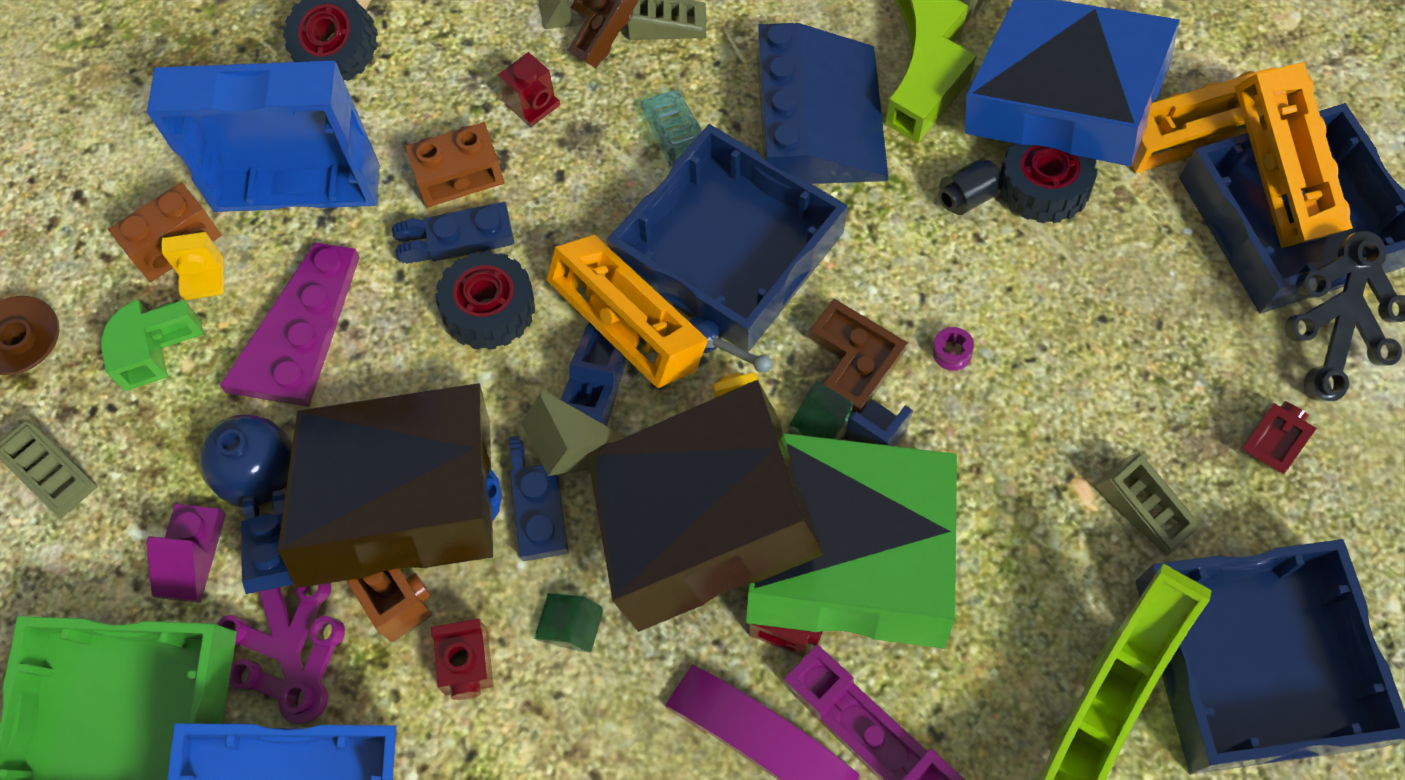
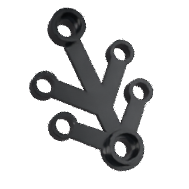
M1361 231L1349 235L1338 249V258L1317 270L1303 272L1297 278L1296 289L1298 293L1305 298H1315L1327 294L1331 282L1347 274L1342 292L1305 314L1289 317L1285 323V333L1289 339L1293 341H1309L1317 336L1319 327L1335 318L1323 366L1310 369L1304 379L1305 391L1313 400L1337 401L1347 392L1349 378L1343 370L1355 326L1367 346V357L1372 364L1377 366L1394 365L1401 359V345L1394 339L1385 338L1363 297L1367 282L1379 302L1378 313L1381 319L1388 323L1405 321V296L1396 294L1382 266L1386 260V247L1382 239L1372 232ZM1363 247L1365 248V250H1366V252H1367V259H1366V260L1364 259V257H1363V255H1362ZM1311 277H1314L1317 281L1315 291H1312L1309 286ZM1394 302H1396L1399 307V313L1397 316H1395L1392 311V306ZM1300 320L1306 325V331L1303 335L1298 331ZM1383 345H1385L1388 350V355L1386 359H1384L1381 355V348ZM1331 376L1334 383L1332 391L1328 387V380Z

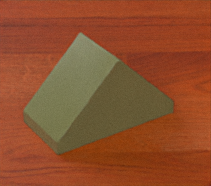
M542 390L521 423L548 476L589 470L588 453L614 443L623 437L620 433Z

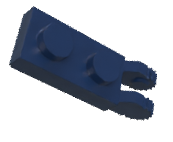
M506 201L424 218V221L415 218L407 219L406 221L393 224L394 227H392V234L395 240L409 242L400 244L395 249L396 260L406 264L431 259L434 262L515 244ZM427 238V242H423V241H420V240H419V239Z
M520 436L509 437L513 470H510L519 551L522 561L569 554L558 475L548 476L543 465L525 468L523 441H521Z
M284 489L273 491L271 501L275 515L265 514L259 516V505L254 496L242 497L244 521H241L242 583L245 594L294 585L278 551L285 502Z

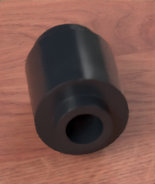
M975 160L942 178L938 192L942 206L956 215H963L992 199L1003 185L1001 172L990 160Z

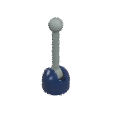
M700 315L689 320L708 339L703 353L707 354L718 347L753 364L755 370L759 373H766L771 369L772 362L768 356L760 355L757 357L721 340L719 327L714 321Z

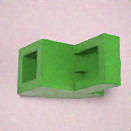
M139 300L130 302L119 309L104 328L101 338V349L106 373L125 391L167 378L168 373L162 348L204 335L201 320L185 300L176 303H166L151 311H147Z

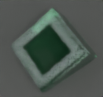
M816 381L794 415L789 427L803 436L835 439L850 418L853 403Z
M548 593L534 639L589 653L592 651L603 608L585 596Z

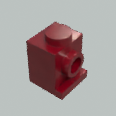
M529 52L498 74L505 105L530 128L561 105L560 100L554 96L550 70Z
M480 618L431 627V637L434 641L437 688L443 694L451 695L453 700H465L480 696L481 689L494 687L488 630ZM468 653V659L465 664L453 666L452 659L454 655Z

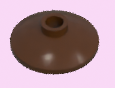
M15 296L0 301V375H15L34 368L55 347L60 331L59 320L55 311L43 300L31 296Z

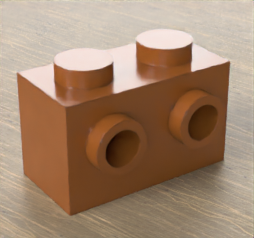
M485 122L464 126L456 131L433 138H424L419 142L405 146L426 208L505 184Z
M182 182L108 228L111 235L150 283L173 268L162 254V238L206 232L213 242L222 236L206 211Z
M399 568L383 571L365 578L346 580L375 629L391 643L432 616L431 611L424 602L431 597V594L416 572L408 577L405 570Z

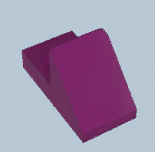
M175 504L165 538L148 536L146 545L151 594L153 597L201 603L226 516L221 509Z

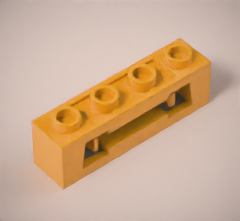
M1305 62L1256 73L1236 85L1235 90L1281 249L1352 229L1350 207L1342 193L1338 179V166L1330 152L1326 138V125L1319 114L1314 96V83L1308 75ZM1256 103L1261 104L1267 129L1262 130ZM1287 195L1294 219L1293 223L1289 222L1282 196Z
M1274 68L1258 72L1248 71L1221 83L1211 82L1200 89L1184 94L1174 93L1163 100L1153 102L1150 106L1144 135L1131 166L1134 173H1140L1189 158L1196 148L1248 133L1246 127L1236 130L1238 126L1245 125L1235 86L1256 73ZM1256 103L1262 130L1267 129L1261 104ZM1172 146L1171 150L1151 155L1152 152Z
M595 234L555 247L546 281L657 388H661L696 372L708 339ZM586 287L585 295L590 298L589 302L576 290L577 288ZM640 335L647 342L646 346L643 347L646 354L653 351L658 353L654 364L637 350Z

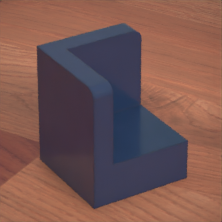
M871 399L860 414L854 412L850 416L844 439L853 442L895 446L907 431L913 410L905 405L899 414L895 415Z

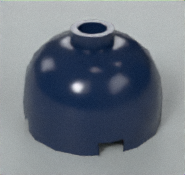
M255 414L235 415L220 421L207 433L200 446L198 466L204 482L220 499L242 508V497L253 495L260 506L271 501L273 491L281 490L280 488L286 483L293 442L277 424L268 418Z

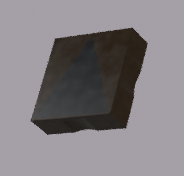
M758 379L587 454L612 601L638 632L700 607L730 589L758 583L824 555L807 502L794 481L793 461L777 413Z
M480 383L297 411L278 546L279 554L296 588L365 578L383 571L399 568H428L493 557L492 504L487 489V480L491 468L490 420Z

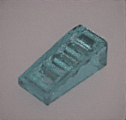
M678 89L641 101V107L669 167L673 166L676 160L702 132L698 121ZM674 104V106L655 111V109ZM675 113L679 114L678 116L661 121L660 119ZM683 123L682 126L666 130L668 127ZM688 133L687 136L672 140L673 137Z

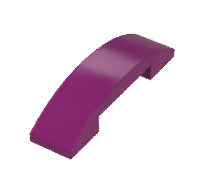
M818 644L784 678L785 684L811 713L880 780H965L934 750L930 749L927 751L854 684V677Z
M693 664L665 704L667 709L704 734L708 732L777 780H857L859 777L855 770L793 724L750 696Z

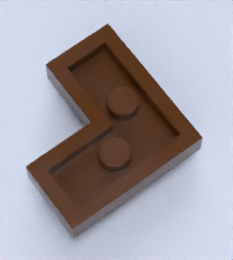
M575 0L570 8L587 19L567 51L597 69L600 62L608 56L611 45L622 27L631 19L633 9L639 0Z
M834 298L809 332L811 340L842 358L823 384L821 393L851 412L859 414L905 353L908 342Z

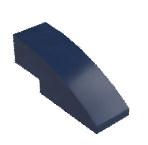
M590 322L570 362L569 381L560 400L607 426L627 358Z

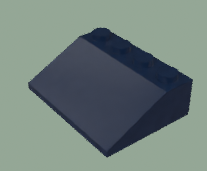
M801 23L758 24L757 57L764 159L774 167L799 176L811 184L888 181L874 46Z

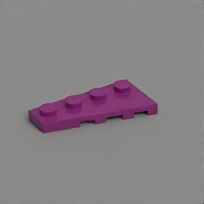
M315 243L220 384L225 393L310 406L360 258L355 248Z

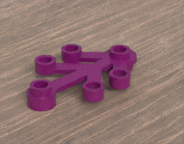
M331 583L318 585L317 591L312 596L310 594L311 586L297 588V594L301 601L292 621H290L280 587L260 591L272 635L252 628L246 619L232 615L221 618L217 625L231 629L234 624L236 625L235 646L242 645L280 661L285 679L283 680L262 672L260 664L255 661L239 659L232 663L229 685L241 690L254 689L277 699L281 715L285 720L293 724L312 722L324 712L328 703V693L321 679L335 646L341 643L345 635V626L341 620L329 616H320L315 620L321 603L331 593ZM331 624V634L327 639H324V629L327 625ZM310 631V637L315 646L304 667L300 652ZM247 667L248 677L243 682L241 678L242 672ZM302 691L303 701L298 706V697L300 692Z

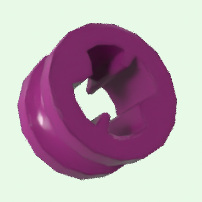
M948 327L941 330L934 340L933 357L936 363L949 371L964 369L972 358L974 350L973 338L967 331L958 327ZM952 342L953 347L955 343L962 346L960 355H954V351L951 352V355L945 352L946 343Z

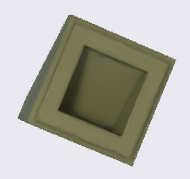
M569 0L539 1L544 29L571 26L573 22Z

